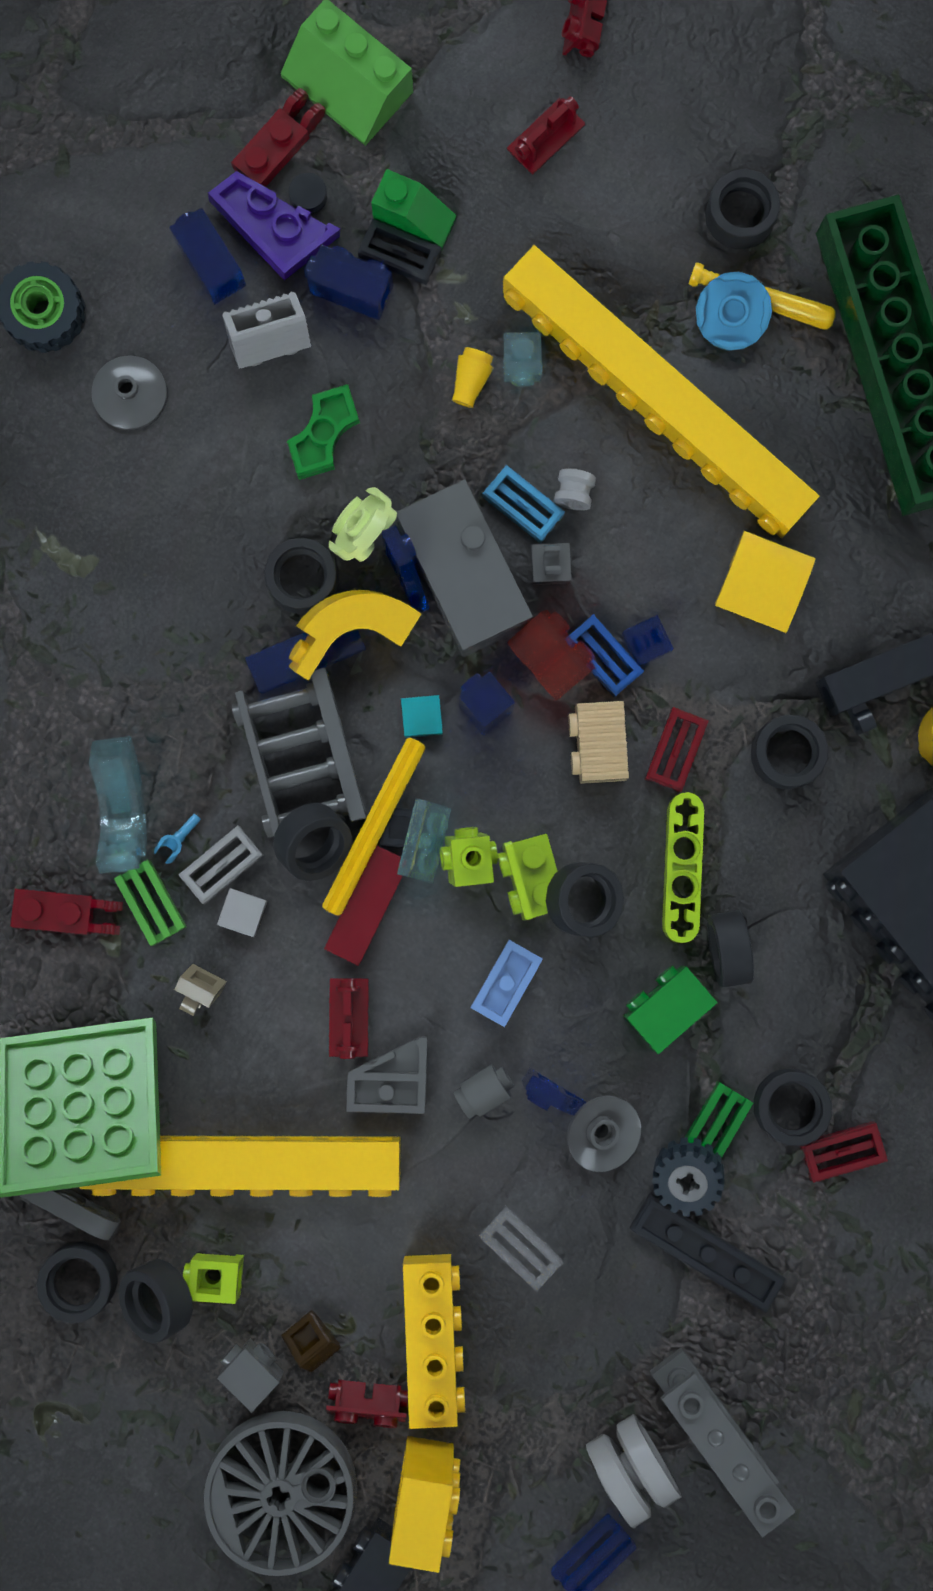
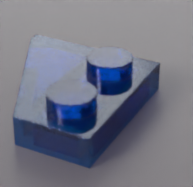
M532 1068L528 1069L522 1080L524 1088L527 1090L525 1093L528 1096L527 1099L546 1111L552 1105L560 1111L575 1116L580 1107L586 1103L583 1099Z

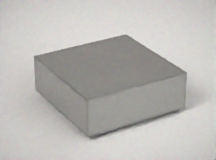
M230 888L217 925L255 937L268 901Z

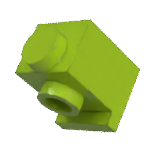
M196 1253L190 1263H185L183 1278L187 1282L192 1301L236 1304L241 1295L244 1255L236 1254L235 1256ZM208 1270H218L221 1278L217 1281L211 1280L207 1274Z

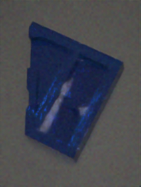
M396 525L382 531L384 552L412 608L420 613L430 609L415 567L417 564L415 555L417 553L407 533L401 536Z

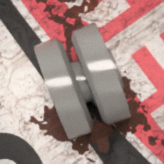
M632 1414L616 1425V1434L624 1450L623 1453L613 1439L605 1434H601L587 1443L586 1449L609 1498L616 1505L630 1527L635 1528L651 1517V1507L643 1491L644 1488L654 1502L663 1508L668 1507L682 1498L672 1474L638 1418Z

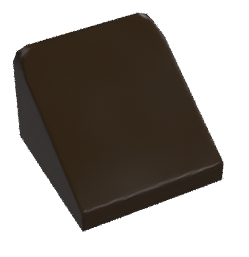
M313 1310L309 1311L281 1335L299 1367L309 1372L314 1371L341 1348L336 1338Z

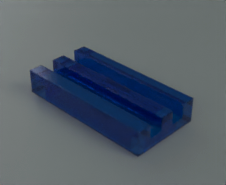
M607 1513L551 1568V1574L556 1580H560L562 1587L566 1591H593L637 1549L636 1543L614 1518ZM611 1529L614 1533L568 1576L566 1571ZM620 1541L623 1542L579 1586H577V1583L590 1570H592Z

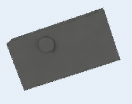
M465 479L397 511L396 520L400 531L463 658L531 626L533 616Z

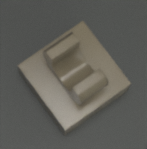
M192 964L180 976L174 989L185 995L179 1009L194 1016L197 1008L200 1009L202 1005L209 1008L221 995L227 981Z

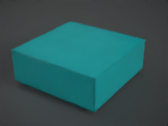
M439 695L401 698L405 738L443 735Z

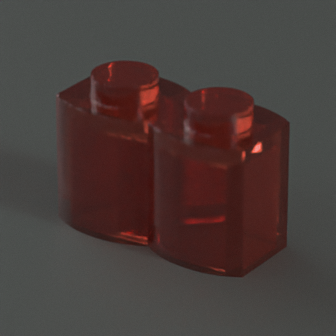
M544 610L535 616L507 643L517 657L533 672L547 692L555 700H559L596 669L592 663L595 656L583 642L579 641L576 644L567 633L570 627L561 615L555 611L550 614L547 610Z

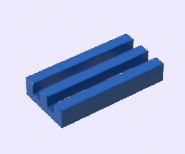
M594 614L564 640L614 698L644 672ZM592 627L631 671L629 675L626 676L587 632L589 628ZM579 637L582 638L620 681L617 685L577 641Z

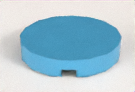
M742 272L723 273L710 281L700 293L696 306L697 326L703 337L714 347L728 351L745 349L757 342L767 330L772 315L771 298L764 285L753 275Z

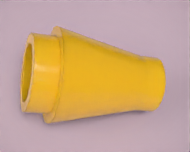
M465 347L463 355H458L455 388L452 397L453 402L473 408L475 400L494 369L491 366L493 356L469 347Z

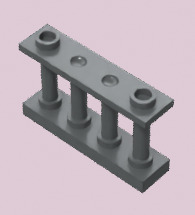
M325 668L313 672L311 676L313 682L306 684L307 688L254 703H249L248 696L243 691L235 692L237 703L232 704V711L237 726L244 725L267 814L262 815V822L268 838L275 835L281 821L290 813L279 814L274 792L331 777L332 780L339 778L343 793L336 795L337 799L320 804L329 806L337 815L341 814L342 817L349 816L353 824L365 821L367 818L333 689ZM311 703L312 706L319 705L323 719L317 720V725L259 740L254 718ZM321 740L322 743L329 741L333 756L327 757V762L269 777L264 755Z
M682 1347L650 1370L651 1375L665 1393L661 1396V1399L762 1538L796 1512L776 1485L779 1481Z

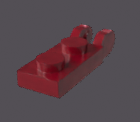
M302 88L296 89L286 100L283 109L279 108L231 161L232 168L266 187L309 140V134L320 123L326 113V109L320 103L314 104L303 115L299 124L293 118L305 106L308 94Z
M15 889L10 927L91 935V932L119 935L120 926H116L114 923H92L94 908L109 912L122 911L123 902L95 899V896Z

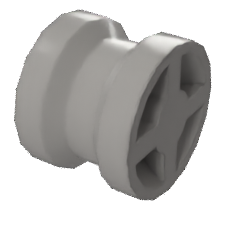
M578 469L560 470L558 481L561 484L560 490L555 492L553 502L561 507L572 510L590 509L592 499L589 493L590 489L595 487L596 477L589 472Z

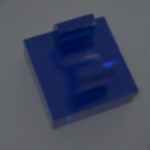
M658 615L622 632V636L639 666L645 665L674 650Z

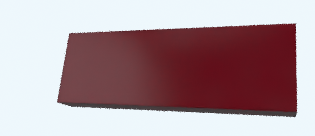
M376 846L326 943L325 950L360 966L410 861Z

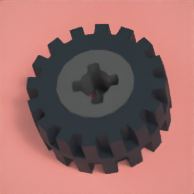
M688 1137L681 1138L680 1144L673 1140L668 1143L667 1149L663 1147L659 1151L658 1158L656 1157L652 1181L655 1196L660 1195L659 1202L663 1206L669 1204L670 1211L675 1214L679 1209L683 1211V1216L690 1217V1211H695L696 1216L702 1215L704 1208L708 1211L712 1210L715 1206V1201L719 1203L722 1197L725 1179L724 1164H721V1157L718 1152L714 1154L713 1147L708 1143L703 1147L701 1146V1140L694 1138L693 1143H688Z

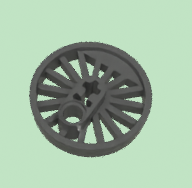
M291 1411L268 1412L252 1417L227 1435L216 1450L210 1463L204 1489V1511L210 1532L218 1546L229 1558L252 1572L268 1576H287L306 1571L326 1559L339 1545L346 1533L357 1499L355 1467L341 1439L328 1426L313 1417ZM284 1428L280 1465L277 1463L268 1429ZM292 1429L308 1434L293 1462L288 1464ZM258 1432L266 1464L245 1437ZM314 1439L321 1442L327 1448L320 1455L304 1459ZM235 1445L253 1470L228 1457L226 1453ZM333 1457L337 1460L341 1470H338L336 1462L332 1459ZM226 1471L246 1483L228 1481ZM313 1474H323L328 1478L329 1484L321 1487L316 1486L309 1477ZM346 1482L347 1495L334 1494L337 1484ZM280 1486L282 1492H288L287 1496H282V1493L278 1490L274 1491L275 1487ZM232 1496H240L246 1498L233 1501ZM315 1506L346 1509L342 1521ZM251 1510L244 1517L238 1520L237 1513ZM263 1515L247 1546H245L242 1531ZM273 1516L269 1557L256 1554L253 1551ZM307 1518L333 1532L331 1537L324 1542ZM281 1520L292 1558H277ZM294 1524L314 1550L302 1555Z

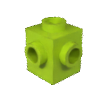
M465 827L455 829V836L444 837L445 847H440V862L442 870H448L450 884L455 887L494 883L492 865L497 864L498 853L495 841H490L489 835L482 832L478 833V827ZM471 851L470 858L466 860V855Z

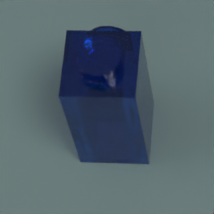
M202 208L195 212L182 214L175 224L169 227L177 246L214 305L246 286L241 269Z
M321 244L316 257L312 255L305 268L304 277L307 278L310 294L380 320L393 289L392 272L388 271L384 264L375 260L365 262L355 258L351 252L342 247L333 246V248H329Z
M488 672L484 677H481L478 673L475 674L460 688L462 692L459 696V708L483 736L513 712L515 701L491 672Z

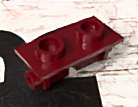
M568 0L571 6L569 16L565 20L562 29V37L565 38L562 55L566 56L575 47L580 50L579 53L582 56L592 57L594 52L599 49L603 24L591 19V16L601 20L605 14L607 0Z
M571 96L567 99L559 98L507 147V150L532 175L585 126L586 123L576 114V111L579 109L576 100Z
M330 978L329 1057H339L340 1059L368 1057L369 978Z
M338 1379V1383H330L328 1399L336 1401L335 1406L326 1405L327 1414L334 1415V1422L357 1424L358 1417L374 1419V1426L383 1428H397L398 1422H406V1413H399V1407H407L408 1390H401V1385L374 1383L372 1399L365 1398L366 1382Z

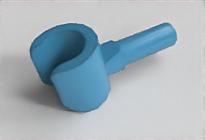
M193 814L173 835L163 836L155 847L154 854L161 847L167 846L173 853L165 863H172L181 851V843L201 819L196 814Z

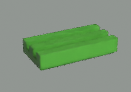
M146 860L141 865L133 867L123 875L114 878L150 946L158 944L187 927L151 860ZM144 872L148 875L174 923L169 928L140 876ZM131 879L161 933L156 935L128 884V881Z

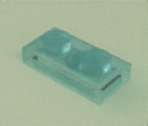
M415 799L397 872L398 875L429 883L434 882L439 865L440 847L443 846L451 808L426 800Z

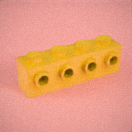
M451 1254L404 1256L403 1282L409 1429L458 1427V1413L465 1412L464 1387H457L456 1372H464L463 1346L455 1347L454 1331H462L461 1306H453V1291L460 1290L459 1266H452Z

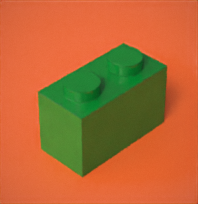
M673 965L655 979L659 984L648 995L641 991L626 1004L629 1011L623 1016L657 1054H660L718 1003L687 966L681 965L678 969Z

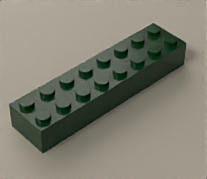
M897 194L826 214L816 232V237L902 515L905 516L933 508V300L900 195Z

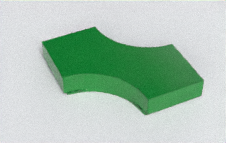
M348 384L313 394V413L308 425L300 434L287 441L299 480L334 470L333 456L338 440L349 428L360 424Z

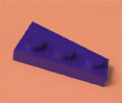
M238 171L208 192L209 202L284 281L340 237V228L329 222L325 225L311 217V212L299 205L295 208L276 197L275 192Z

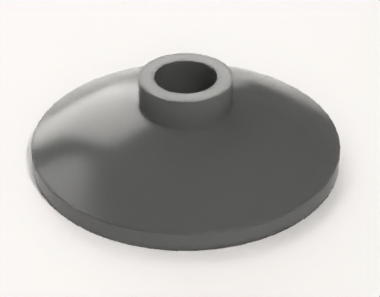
M121 356L107 362L98 371L92 384V401L96 411L109 425L122 430H136L148 426L160 416L167 401V385L162 373L153 363L138 356ZM124 384H133V388L129 393L120 392Z
M608 1095L596 1097L583 1104L572 1117L567 1130L568 1150L573 1159L587 1170L606 1172L616 1169L624 1164L638 1147L641 1138V1121L637 1111L626 1100ZM603 1124V1129L599 1133H595L596 1129Z

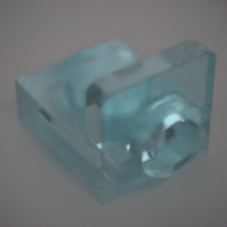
M541 332L503 333L504 382H512L513 385L521 387L533 385L534 382H541L543 371Z

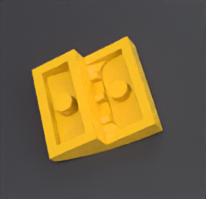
M744 531L729 565V571L716 599L715 606L787 633L816 558Z

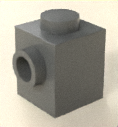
M250 1338L242 1347L236 1343L223 1356L220 1363L224 1367L217 1379L252 1413L280 1383L284 1371L274 1362L276 1357L263 1343L256 1344Z

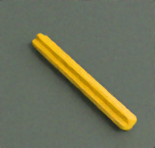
M413 738L406 739L322 904V908L331 914L339 916L343 913L425 751L423 743Z

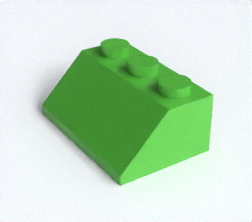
M323 0L301 25L281 71L283 79L297 90L302 88L308 94V99L312 103H320L326 109L325 112L329 117L364 146L368 144L413 93L412 68L329 0Z

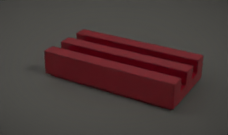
M672 707L644 779L659 783V785L669 787L679 793L682 792L709 720ZM677 718H680L683 722L663 774L659 775L656 773L675 722ZM693 723L697 725L678 778L676 781L672 780L670 776L690 724Z
M874 1121L820 1136L816 1141L800 1146L804 1153L805 1165L809 1170L810 1181L813 1183L888 1161L877 1123ZM871 1134L872 1138L813 1155L812 1150ZM875 1147V1154L824 1169H817L816 1164Z

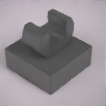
M570 543L532 544L533 585L571 584Z

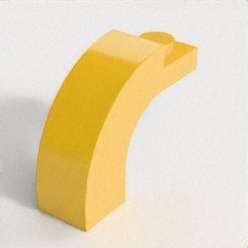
M351 590L334 594L312 607L296 625L309 635L305 641L300 639L292 649L289 656L292 662L289 668L309 680L330 645L342 634L355 629L374 630L393 643L402 646L421 613L398 599L376 591Z

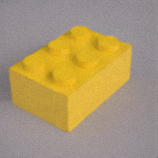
M407 1436L394 1513L389 1564L439 1573L441 1558L450 1557L453 1539V1516L457 1514L460 1496V1459L454 1458L453 1443Z

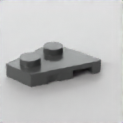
M421 1036L349 1070L347 1075L346 1112L425 1114L428 1036Z

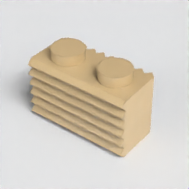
M624 701L577 704L575 706V713L568 715L570 737L577 736L578 752H571L572 775H579L580 784L626 781L629 778Z

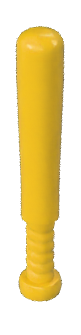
M696 262L688 284L697 287L698 284L707 286L710 281L720 276V274L703 269L704 265ZM765 287L771 298L772 312L823 330H827L832 326L836 316V311L833 307Z

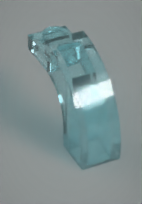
M131 736L92 741L89 767L95 783L100 810V838L96 857L99 873L125 872L139 869L141 856H146L147 829L142 781Z

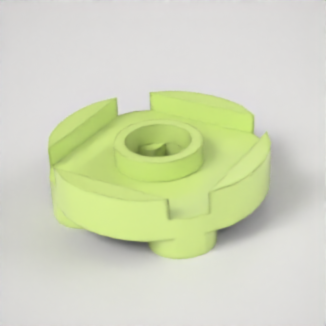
M372 487L365 490L370 496L366 497L363 501L359 497H355L346 506L334 524L332 532L337 535L335 544L329 540V548L343 560L348 561L353 558L359 562L366 560L374 549L373 542L382 530L388 529L396 519L397 512L391 508V499L378 488Z

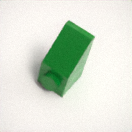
M386 169L371 201L373 219L441 247V251L456 221V214L424 185Z

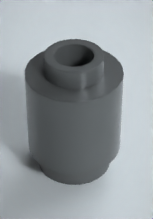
M490 1064L461 1082V1088L454 1091V1095L465 1115L471 1119L476 1115L482 1117L511 1099L510 1089L515 1086L503 1066L496 1069L493 1064Z

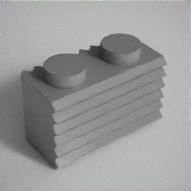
M292 291L289 295L283 294L282 297L269 298L267 302L261 300L259 304L254 302L252 306L246 305L245 308L232 309L230 313L225 311L222 315L230 347L239 369L247 366H257L263 361L283 355H293L299 350L311 347L305 314L296 293Z

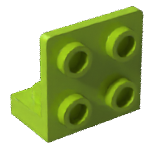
M547 834L514 843L512 841L504 843L502 845L503 852L498 853V862L502 876H510L514 890L507 892L513 915L521 913L522 920H529L548 914L545 901L547 887L554 874L558 871Z

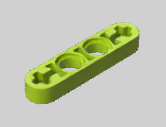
M689 792L680 793L672 798L667 809L662 927L666 937L677 943H686L693 940L698 934L700 927L704 805L698 796ZM684 799L689 800V806L696 810L695 814L688 817L687 826H696V834L689 831L674 833V825L678 827L683 825V816L680 813H676V807L682 805ZM682 837L690 839L695 848L694 854L687 860L678 858L673 849L676 840ZM678 876L688 877L693 884L692 893L686 898H679L672 891V883ZM671 902L693 904L692 911L684 909V921L690 922L691 928L683 932V937H678L677 930L671 929V921H677L679 918V909L671 910Z

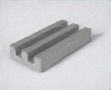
M237 825L183 870L179 876L199 901L205 905L264 856V854L255 846L244 830ZM235 839H240L242 842L198 880L194 881L191 878L194 873ZM247 849L250 851L251 854L205 893L201 890L206 883Z

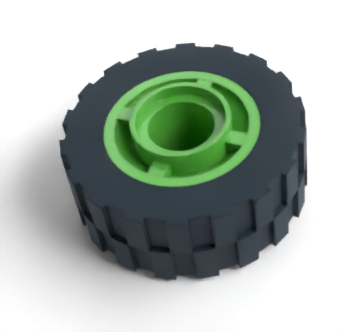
M30 261L26 262L25 265L14 267L11 273H7L3 277L4 281L0 285V322L3 324L4 329L19 345L23 344L26 349L33 352L34 350H38L41 353H48L51 350L56 352L61 350V347L70 345L74 337L79 335L82 330V322H85L84 309H86L81 297L82 294L67 273L65 274L60 267L56 265L51 266L48 262L41 261V263ZM41 301L49 302L44 312L40 314L33 313L37 303Z

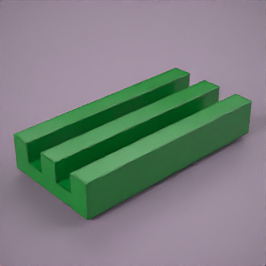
M717 1081L685 1138L688 1137V1143L694 1142V1138H697L721 1095L725 1094L728 1098L701 1142L703 1147L707 1143L711 1145L736 1102L740 1103L713 1150L714 1154L718 1152L722 1158L752 1107L753 1102Z

